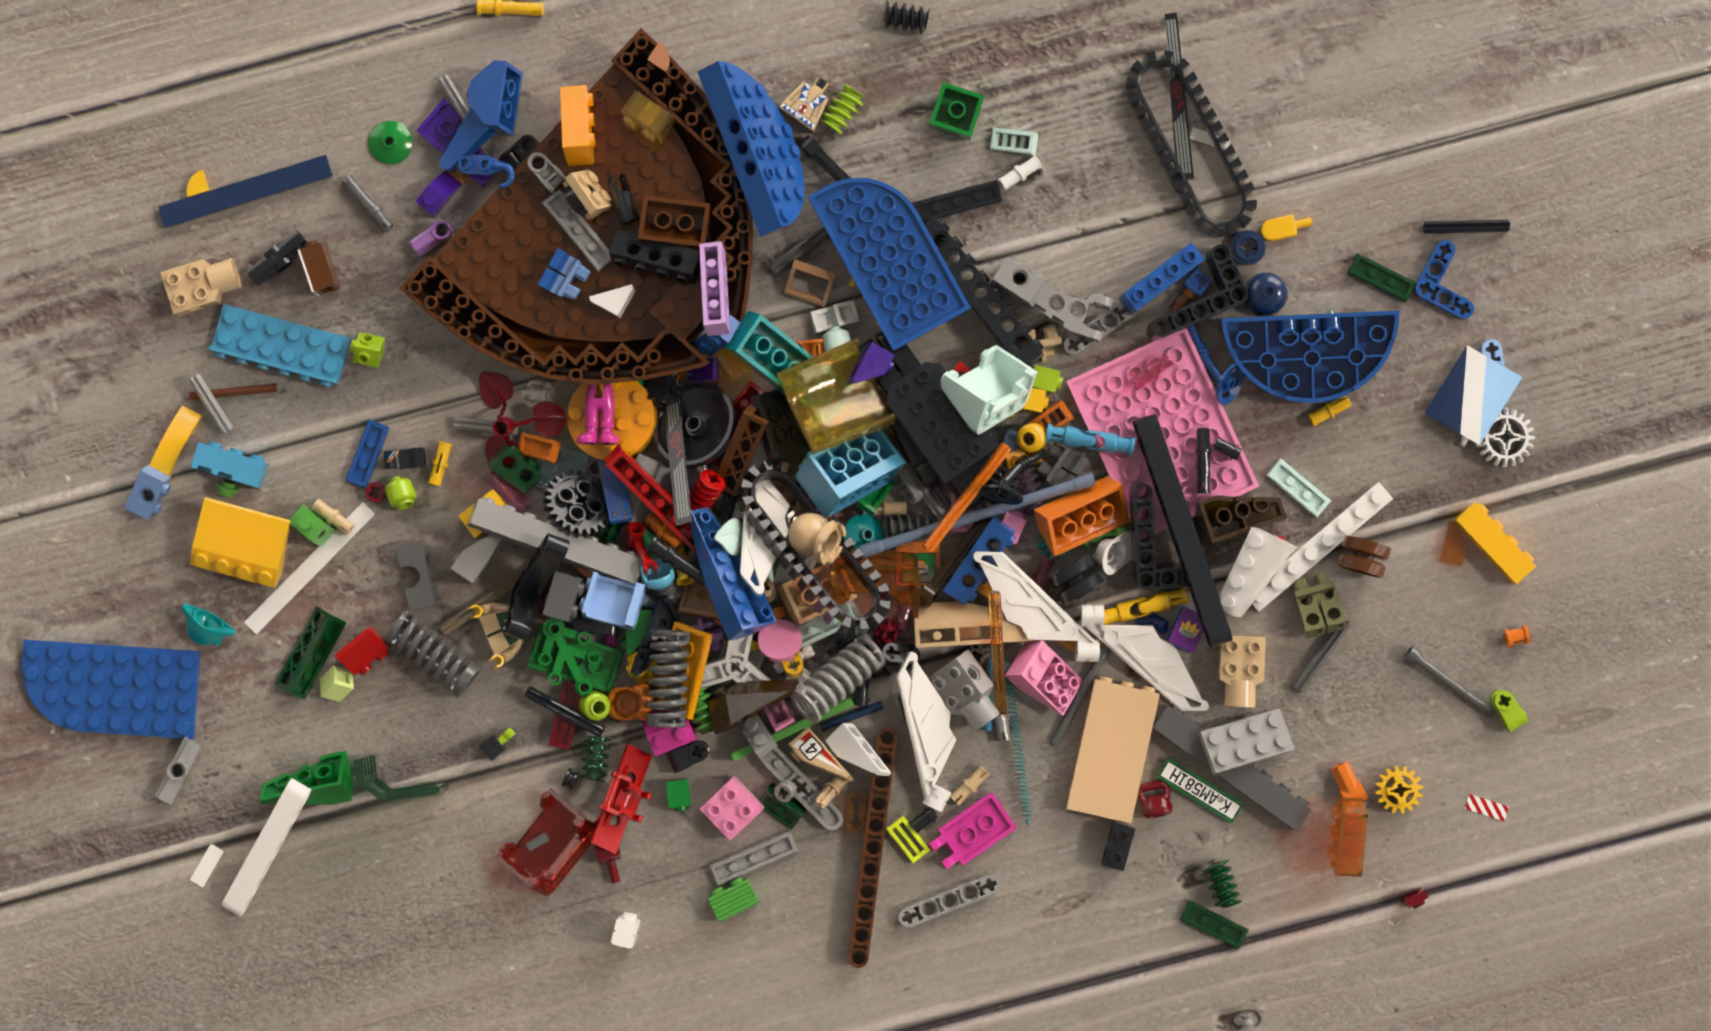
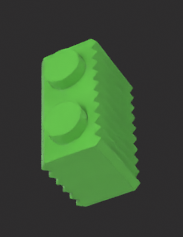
M739 877L730 882L731 886L729 888L723 889L721 886L710 892L712 896L708 897V901L718 922L759 904V900L748 878L743 880L742 877Z

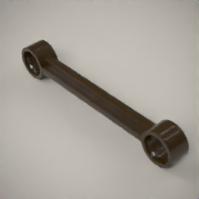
M988 499L983 508L997 504L998 502H994ZM992 517L974 522L931 581L920 591L916 598L918 603L928 608L934 602L940 589L974 545Z

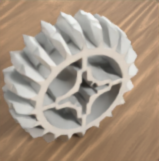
M1503 408L1502 414L1500 412L1495 422L1502 420L1498 433L1489 434L1488 431L1481 444H1476L1477 448L1482 446L1484 450L1480 451V455L1488 453L1485 459L1487 462L1494 458V466H1497L1500 460L1502 467H1507L1508 461L1511 466H1515V459L1519 463L1523 462L1521 454L1528 457L1530 453L1526 448L1533 449L1534 445L1528 443V441L1535 440V436H1529V432H1533L1534 428L1527 429L1526 425L1530 423V420L1522 422L1524 414L1521 413L1516 417V409H1513L1509 415L1508 408ZM1509 421L1519 428L1521 435L1512 432ZM1505 432L1507 433L1506 435H1509V437H1514L1512 439L1505 441V443L1503 442L1504 440H1501V438H1496L1498 436L1503 435ZM1489 440L1499 445L1501 454L1492 449ZM1521 441L1518 450L1512 455H1508L1512 442Z

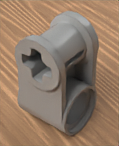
M533 153L528 158V166L531 171L554 194L555 189L566 180V176L542 153ZM536 158L544 159V166L541 169L533 167V161Z

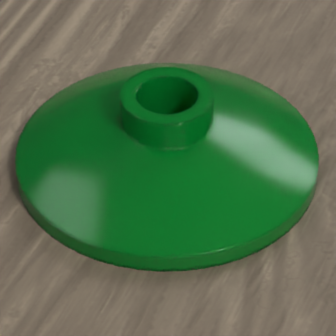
M382 122L370 133V152L381 163H400L411 152L412 136L409 130L399 122ZM387 138H393L391 145H386Z

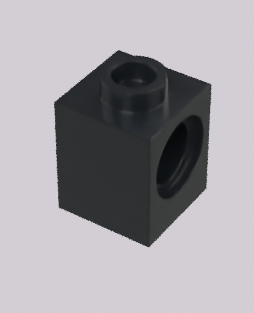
M673 375L647 379V399L652 400L654 405L659 408H665L669 404L677 403V379Z

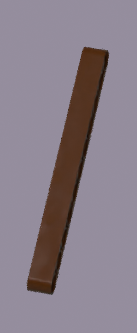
M891 728L881 729L878 732L876 741V754L879 756L882 753H886L891 758L890 763L886 765L891 774L885 776L888 779L887 785L880 788L875 784V779L879 775L872 773L849 948V962L856 968L865 966L869 958L897 744V735ZM885 731L893 734V741L889 744L881 741V735ZM880 797L884 799L885 805L882 809H875L872 806V801L875 798ZM878 819L881 821L882 827L879 831H872L869 824L872 820ZM875 841L879 844V850L876 853L867 851L866 846L869 842ZM868 863L876 866V872L872 875H867L863 870L864 866ZM865 885L871 886L874 890L873 894L869 897L861 894V888ZM862 907L868 908L871 912L870 916L866 919L858 916V910ZM859 929L865 930L868 934L867 938L863 941H859L855 937V933ZM857 951L865 955L864 960L860 963L852 959V955Z

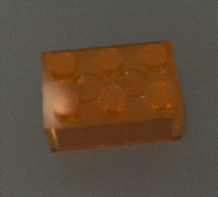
M1336 797V804L1331 807V818H1334V824L1329 827V838L1332 839V845L1327 848V859H1330V867L1333 868L1335 876L1362 877L1368 812L1362 798Z

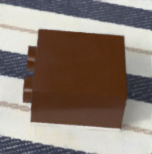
M317 241L304 244L305 248L299 249L298 253L311 291L320 296L341 289L328 248L321 242L317 243Z

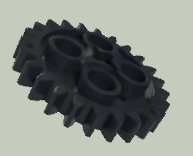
M570 470L567 475L565 472H562L559 477L555 476L548 484L544 492L545 498L543 503L547 504L544 511L550 512L547 519L554 518L553 526L558 524L561 526L560 532L566 529L568 536L574 532L576 538H579L581 533H583L586 539L590 533L596 536L598 531L602 532L610 523L602 483H597V476L590 479L589 472L582 476L581 470L576 475Z

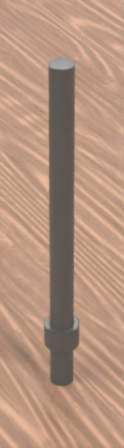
M1103 642L1100 644L1099 662L1092 663L1051 740L1052 743L1058 746L1107 654H1110L1112 651Z

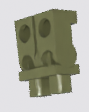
M1326 573L1314 576L1316 585L1308 587L1307 581L1304 578L1295 581L1294 600L1302 622L1305 639L1325 634V628L1327 633L1347 628V619L1334 582L1329 580Z

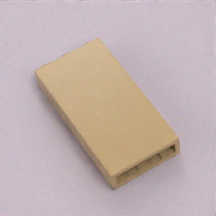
M1100 676L1099 680H1093L1066 809L1132 823L1160 696L1159 693H1155L1156 688L1143 686L1142 690L1133 688L1134 683L1121 681L1120 685L1112 683V678Z

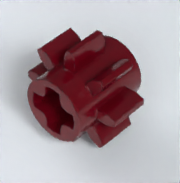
M885 616V623L881 624L874 631L871 629L875 633L872 638L877 643L881 641L883 645L895 642L897 635L900 633L895 629L898 624L893 619L889 620Z

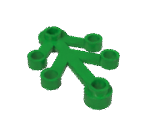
M553 617L547 619L543 624V633L546 639L542 652L537 657L538 662L544 666L549 665L552 661L550 652L554 641L559 648L552 671L547 676L548 682L552 685H558L561 682L562 677L560 673L565 661L575 679V692L581 696H587L592 691V683L583 677L573 656L585 659L591 664L599 663L601 656L596 651H586L567 645L563 636L576 639L578 643L586 645L591 640L590 634L585 631L578 632L565 628L563 621ZM552 625L558 626L557 632H551L550 628ZM582 634L587 635V640L585 642H581L580 636ZM595 653L597 655L596 661L590 660L591 654ZM543 655L548 656V661L545 663L541 662ZM553 674L558 675V680L556 682L551 681V676ZM583 683H586L588 686L586 691H581L580 689Z

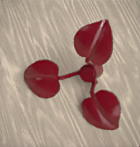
M480 372L479 388L484 403L491 409H498L502 405L500 414L497 416L498 420L492 426L495 435L490 437L485 444V455L488 462L504 443H507L509 446L513 444L520 449L516 442L509 441V434L514 432L515 427L535 422V430L542 437L552 438L561 433L568 422V416L562 407L550 401H542L533 406L532 413L534 418L514 422L510 417H503L507 407L506 401L510 400L514 393L511 380L501 373ZM505 457L502 463L509 464L513 461V458ZM490 469L491 474H496L493 470Z

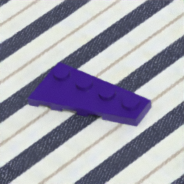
M443 98L416 131L444 154L462 121L447 100ZM481 147L473 153L474 155H486ZM496 173L489 176H469L484 188Z

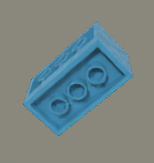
M875 420L870 424H861L853 433L850 431L846 432L836 442L833 440L829 441L819 451L814 449L808 453L806 461L799 465L800 470L795 475V478L823 517L828 518L891 483L906 461Z

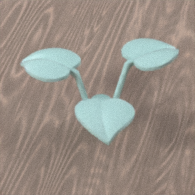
M737 518L728 520L714 536V539L732 556H736L741 552L743 530L741 521ZM781 556L775 559L767 576L773 583Z

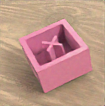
M734 775L700 810L731 841L765 806Z

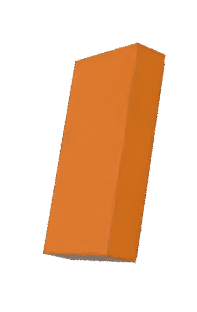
M522 432L518 445L523 452L521 455L556 463L561 442Z

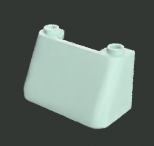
M998 345L985 349L979 358L980 364L975 369L959 378V374L955 370L947 371L940 380L941 388L968 427L978 435L1025 406L1037 375V371Z

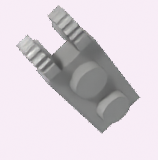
M758 714L752 718L748 717L745 720H738L740 722L738 726L759 758L778 746Z

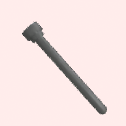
M1411 646L1403 657L1405 662L1410 665L1420 666L1487 716L1494 714L1493 708L1422 658L1423 655L1415 646Z

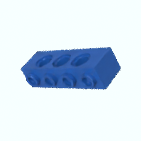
M1191 242L1119 297V300L1132 316L1200 265L1205 259Z
M993 516L943 591L963 605H966L968 600L973 602L979 593L976 590L979 584H985L988 580L982 567L976 564L973 558L974 552H1002L1005 547L1009 549L1016 539L1013 536L1016 530L996 516ZM996 539L999 542V547L996 549L990 548L988 540ZM982 556L988 563L997 566L992 556ZM972 575L975 583L971 585L966 584L963 576Z

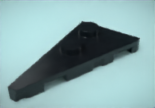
M661 595L658 599L630 670L631 675L634 677H639L653 662L649 660L651 654H661L663 652L650 649V643L661 642V638L651 640L650 630H672L674 622L682 623L668 595Z

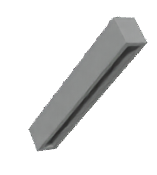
M488 497L478 498L475 501L466 526L533 551L537 550L547 533L567 539L570 543L563 562L590 572H598L601 576L636 585L642 567V561L638 553L620 551L617 545L611 543L601 544L598 542L599 539L593 536H588L586 539L583 536L576 538L574 532L568 536L566 529L560 532V528L557 525L553 526L554 522L545 520L542 522L537 520V516L531 513L524 512V514L515 512L516 508L505 504L503 507L495 504V500Z

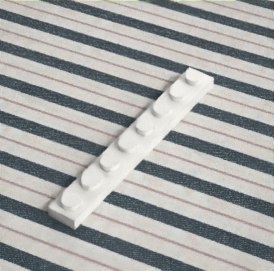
M1379 482L1376 483L1288 557L1284 565L1272 576V580L1260 591L1259 596L1252 603L1253 607L1258 612L1337 547L1344 540L1345 535L1350 536L1388 504L1393 498Z

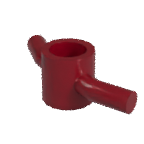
M594 845L599 864L607 863L612 884L621 882L615 860L621 859L619 847L616 854H613Z

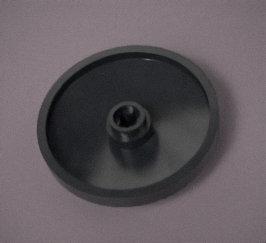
M693 382L678 388L686 468L704 466L717 459L729 446L737 426V413L732 399L714 384ZM659 408L654 430V440L660 453L669 460L664 408Z

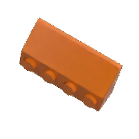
M1106 476L1095 481V486L1073 491L1034 509L1038 530L1054 556L1060 555L1129 523L1121 483L1110 476Z

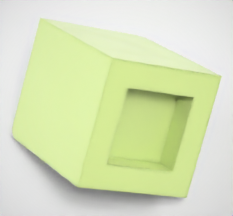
M333 665L320 678V692L323 698L341 702L354 689L353 674L345 668Z

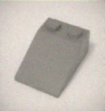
M488 535L462 552H457L451 560V564H453L451 569L471 583L478 584L506 540Z

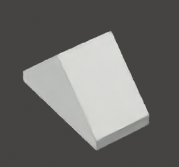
M631 284L593 295L589 298L594 305L620 319L632 299L635 289Z

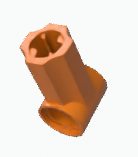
M1348 761L1330 769L1340 788V796L1347 808L1368 799L1362 784L1357 781Z

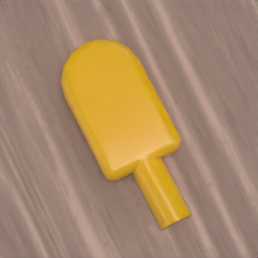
M1293 215L1269 219L1261 225L1260 234L1266 241H1277L1295 237L1297 229L1312 226V219L1309 217L1295 221Z

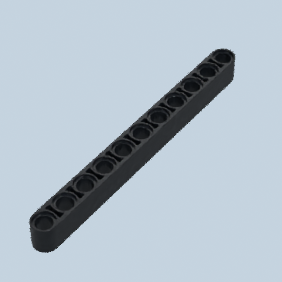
M1155 414L1133 420L1134 430L1210 648L1231 642V630L1158 418Z

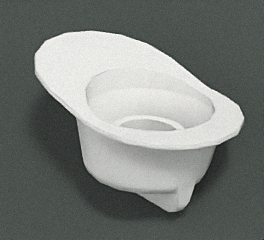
M1126 531L1115 539H1104L1098 544L1092 559L1102 566L1104 573L1107 575H1113L1132 559L1131 531Z

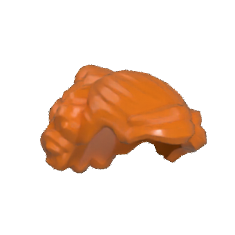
M642 682L635 687H618L610 691L608 694L610 717L622 722L637 718L642 721L646 720V716L653 710L647 707V703L654 702V697L647 695V692L651 690L646 682Z

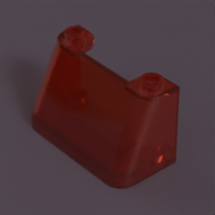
M551 788L540 798V807L543 811L518 843H505L501 846L499 853L495 857L526 886L544 896L550 895L557 889L591 846L590 840L596 827L593 820ZM545 832L548 833L549 841L532 851L528 850L526 843Z

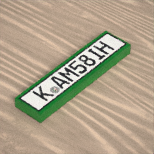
M1167 758L1156 776L1233 823L1244 805Z

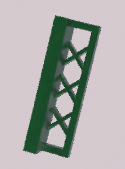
M316 606L275 684L288 693L305 700L347 622ZM321 614L324 615V618L321 621L320 625L317 626V621L319 617L321 616ZM312 635V640L310 644L307 645V640L309 636ZM301 655L300 662L296 664L298 656ZM291 674L288 684H284L287 676Z

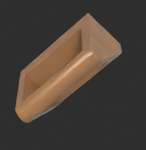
M794 259L784 295L825 308L836 273ZM796 271L828 282L824 298L791 288Z

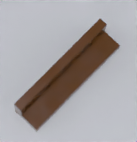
M750 404L742 413L717 471L725 481L727 476L733 475L736 482L735 487L733 488L726 484L723 490L733 496L737 495L738 487L746 475L769 422L755 415L757 408ZM751 421L761 425L758 432L751 433L749 429ZM745 439H749L752 446L747 451H743L741 447ZM741 457L744 467L735 469L733 465L734 460Z

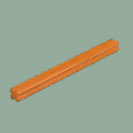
M1004 443L999 445L925 541L923 547L927 551L932 553L980 492L981 486L986 484L1010 453L1011 449Z

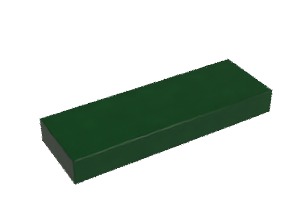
M1359 253L1356 254L1347 272L1405 303L1408 301L1417 283Z
M1188 900L1180 917L1181 921L1240 949L1249 929L1191 900Z

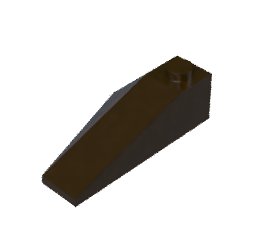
M1216 495L1196 502L1194 526L1203 547L1248 532L1251 527L1260 528L1287 519L1280 498Z
M797 679L738 682L716 687L712 691L713 694L708 702L713 732L717 735L740 725L738 720L749 715L752 718L765 705L771 707L793 695L799 681Z

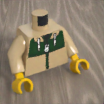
M492 602L480 606L472 605L467 608V610H475V616L469 618H479L494 652V655L488 662L496 660L498 663L493 668L494 670H497L503 663L510 661L518 655L525 645V641L504 633L509 610L507 604Z

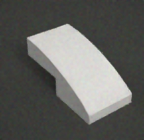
M854 300L809 312L814 334L828 331L829 328L834 326L842 327L860 321Z

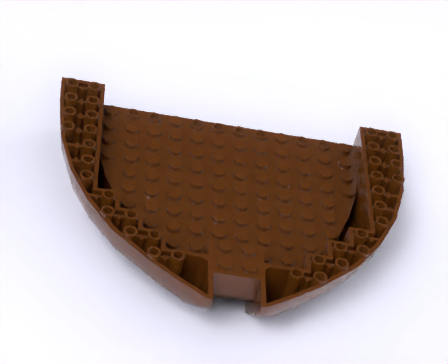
M640 28L612 58L611 62L613 65L588 91L593 93L594 106H590V111L594 114L595 123L592 126V133L595 135V146L593 147L595 164L568 166L562 148V123L560 121L514 170L515 179L513 183L506 188H498L434 258L429 256L399 289L426 313L469 346L510 367L545 378L597 385L646 380L706 366L710 362L687 342L703 324L701 270L695 284H683L670 277L660 278L655 273L647 271L642 273L628 266L619 267L612 261L598 272L543 205L542 202L549 198L552 193L539 181V178L528 166V158L533 153H542L566 177L570 173L589 169L597 176L601 188L608 192L613 205L608 176H614L616 185L620 189H622L619 179L620 174L624 173L627 176L639 216L638 221L620 225L615 205L593 219L587 220L585 216H582L609 250L618 229L634 234L639 233L644 195L709 203L711 213L706 243L722 241L726 252L729 314L741 322L746 313L752 269L753 217L706 95L670 55V65L667 73L647 60L658 43ZM536 158L533 161L535 169H541L544 166L543 158ZM565 181L555 189V192L560 189L564 194V190L567 189L563 185ZM679 245L700 251V247ZM558 248L581 261L582 266L591 272L586 282L576 277L571 285L581 290L576 301L566 297L563 299L538 286L547 267L553 270L548 265ZM634 251L630 255H636L639 251ZM654 257L651 260L656 261L660 257ZM676 262L672 266H678L681 263ZM631 284L635 289V293L620 319L594 305L589 298L590 296Z

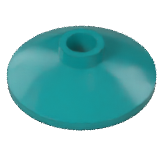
M868 514L855 515L844 526L847 532L846 537L843 539L844 542L851 537L856 543L851 551L852 554L860 548V545L883 540L882 525L875 517H871ZM865 531L869 533L868 539L864 536Z

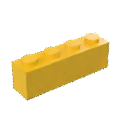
M1471 503L1453 522L1512 585L1518 584L1536 567L1532 563L1534 561L1533 557L1527 551L1522 552L1517 547L1519 545L1518 541L1512 535L1507 536L1502 531L1504 529L1503 525L1497 519L1492 520L1487 515L1489 511L1482 503Z

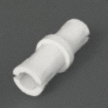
M1034 155L1020 166H1014L1013 170L999 178L998 182L1006 191L1020 180L1022 182L1026 180L1028 175L1041 168L1042 165Z

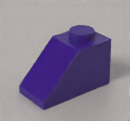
M445 170L425 188L415 202L436 218L462 186V183Z
M873 342L866 344L846 383L851 385L885 375V373L888 374L894 365L892 360L895 355Z
M717 357L706 358L710 363L704 367L688 370L687 376L688 379H692V383L707 382L719 386V361Z

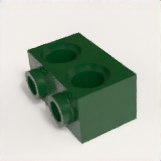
M504 443L488 462L490 469L525 494L540 477L541 472L538 468L540 465L531 457L526 459L522 456L523 452L513 444L509 446L507 443ZM505 457L513 458V461L509 464L502 463ZM522 470H530V474L526 477L519 475Z

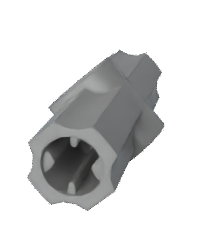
M184 737L175 757L167 766V772L154 795L163 802L173 804L181 786L190 774V769L203 746L202 744ZM177 764L183 768V774L180 777L174 773V767Z

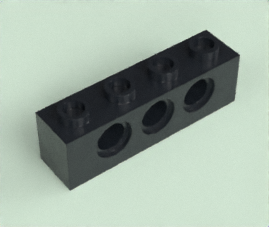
M619 229L609 250L612 262L619 267L628 266L642 273H646V271L655 273L660 278L670 277L683 284H695L701 270L700 251L675 244L638 240V234ZM634 251H639L636 255H630ZM654 257H660L656 261L651 260ZM676 262L681 263L678 266H672Z

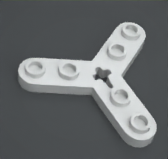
M753 634L729 641L725 657L706 662L701 688L731 679L737 683L770 680L748 661ZM731 662H733L734 664L736 662H739L740 669H731Z

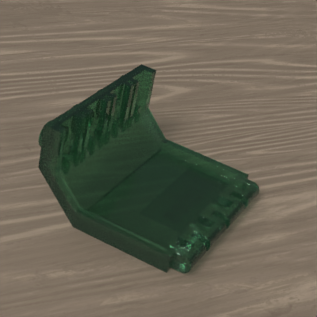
M375 756L355 759L354 764H351L352 777L356 778V782L381 802L434 795L449 789L447 782L392 789L378 778Z

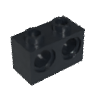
M1112 821L1101 860L1103 866L1124 871L1136 828Z

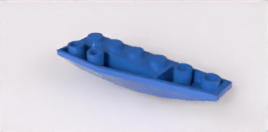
M709 508L691 510V531L702 575L729 641L747 637L775 624L777 620L765 593L756 595L740 575L741 554L739 553L736 556L728 554L722 545L714 539L721 526ZM752 573L750 580L755 586H759L756 576Z

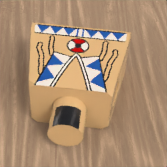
M820 77L817 78L812 87L803 81L781 103L779 110L814 134L822 114L829 103V99L823 95L829 84Z

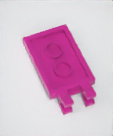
M990 792L937 830L941 835L930 841L928 845L935 851L944 844L950 853L948 857L940 861L945 869H948L958 861L963 866L1017 827L993 792Z

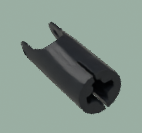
M624 173L620 174L619 179L622 189H620L616 185L614 176L609 175L608 184L620 225L638 221L639 216L627 176Z

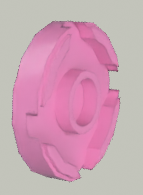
M777 619L775 624L759 632L758 646L760 652L769 660L785 662L794 658L798 651H800L802 636L799 628L794 623Z

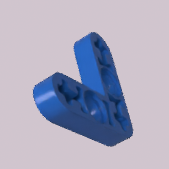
M1442 240L1434 247L1417 280L1414 293L1418 298L1458 319H1467L1474 312L1473 303L1439 285L1456 251L1451 241ZM1447 245L1449 246L1448 251H1450V254L1447 253L1443 256L1442 260L1446 261L1444 264L1441 260L1434 259V256L1439 258L1442 250L1439 248ZM1435 263L1440 266L1441 271L1439 275L1434 276L1430 274L1429 266ZM1425 283L1428 284L1427 288L1432 292L1435 291V288L1438 289V291L1434 295L1433 300L1430 299V297L1433 294L1429 292H1426L1424 294L1421 293L1422 289L1419 288L1420 285L1423 286ZM1441 293L1449 295L1450 302L1447 305L1439 303L1438 296ZM1455 298L1458 299L1455 304L1459 306L1467 305L1468 313L1465 312L1461 315V310L1456 306L1453 307V310L1449 309L1453 305Z

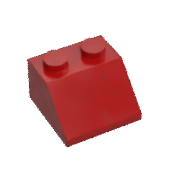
M368 627L334 656L354 676L358 674L363 676L372 669L370 665L374 661L378 660L380 662L389 655L387 651L391 646L384 641V638L375 627Z

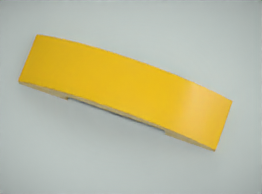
M182 406L164 434L149 466L171 477V472L190 435H193L202 415Z

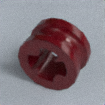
M380 483L369 484L365 490L367 499L371 502H381L386 497L385 487ZM375 486L376 489H381L377 499H375V496H370V493L373 492L372 488Z

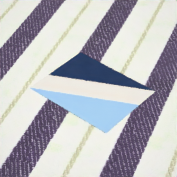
M1467 345L1426 409L1425 414L1480 445L1522 377Z

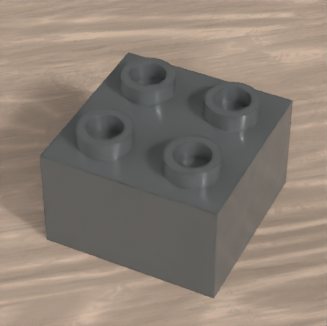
M555 571L543 615L567 622H572V619H576L579 613L578 599L583 597L586 585L583 584L584 579Z

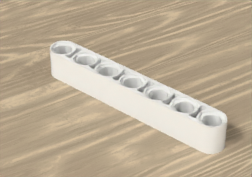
M293 778L290 780L226 894L221 907L238 917L243 915L312 789Z

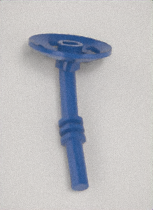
M1193 325L1187 328L1203 364L1217 382V401L1222 405L1229 404L1238 395L1245 375L1236 363L1221 374L1209 357L1210 352H1207L1208 348H1205L1206 343L1202 342L1196 326ZM1228 391L1229 394L1222 398V392Z

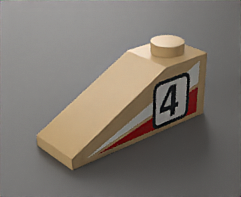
M809 727L789 743V746L793 749L790 753L798 762L802 760L809 766L849 782L854 780Z

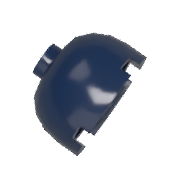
M1262 272L1254 275L1246 284L1248 298L1245 303L1253 313L1271 316L1278 313L1285 306L1288 299V289L1280 276L1271 272Z

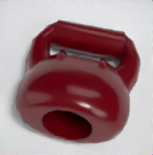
M1160 779L1140 785L1138 799L1142 805L1145 818H1158L1172 813L1170 789L1164 781ZM1164 788V793L1162 794L1159 793L1158 795L1146 798L1143 795V792Z

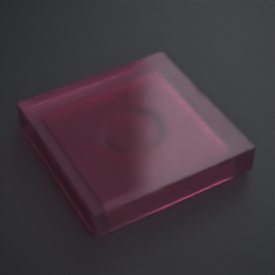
M498 474L492 476L487 481L509 506L516 508L515 512L525 511L532 505V502L525 494Z

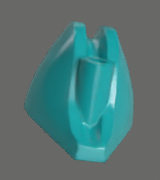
M186 603L182 606V611L187 621V634L197 644H214L219 646L224 637L233 636L236 632L223 619L205 609Z

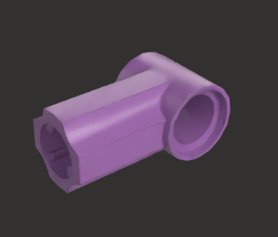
M438 220L410 242L415 251L422 257L444 241L450 240L453 237L454 228L450 223ZM441 225H446L448 228L447 234L444 236L438 235V228Z

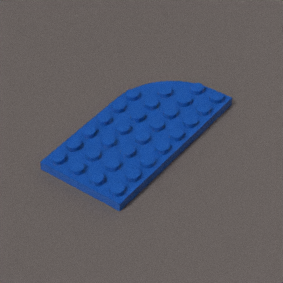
M849 178L834 182L808 196L811 205L893 351L971 309L918 212L900 191L878 180Z
M24 640L22 674L25 688L36 708L55 724L80 732L183 739L187 737L188 739H195L201 651Z

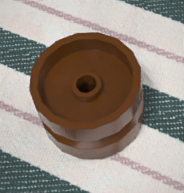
M1345 535L1342 547L1354 553V555L1347 553L1339 554L1336 565L1350 571L1382 579L1386 567L1374 561V559L1388 560L1391 548L1370 539Z

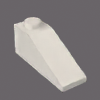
M842 723L825 740L830 746V752L834 756L876 775L889 776L891 774L890 770L854 724Z

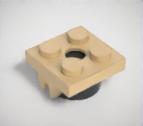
M589 169L573 172L565 177L566 180L563 185L567 188L564 190L566 201L577 214L585 216L587 220L595 218L600 213L608 211L614 206L610 201L611 197L608 192L601 188L597 176Z

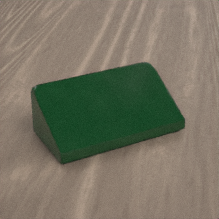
M771 783L759 799L765 806L763 810L792 830L806 811V808L795 798H792L789 802L779 801L774 795V789L777 785Z

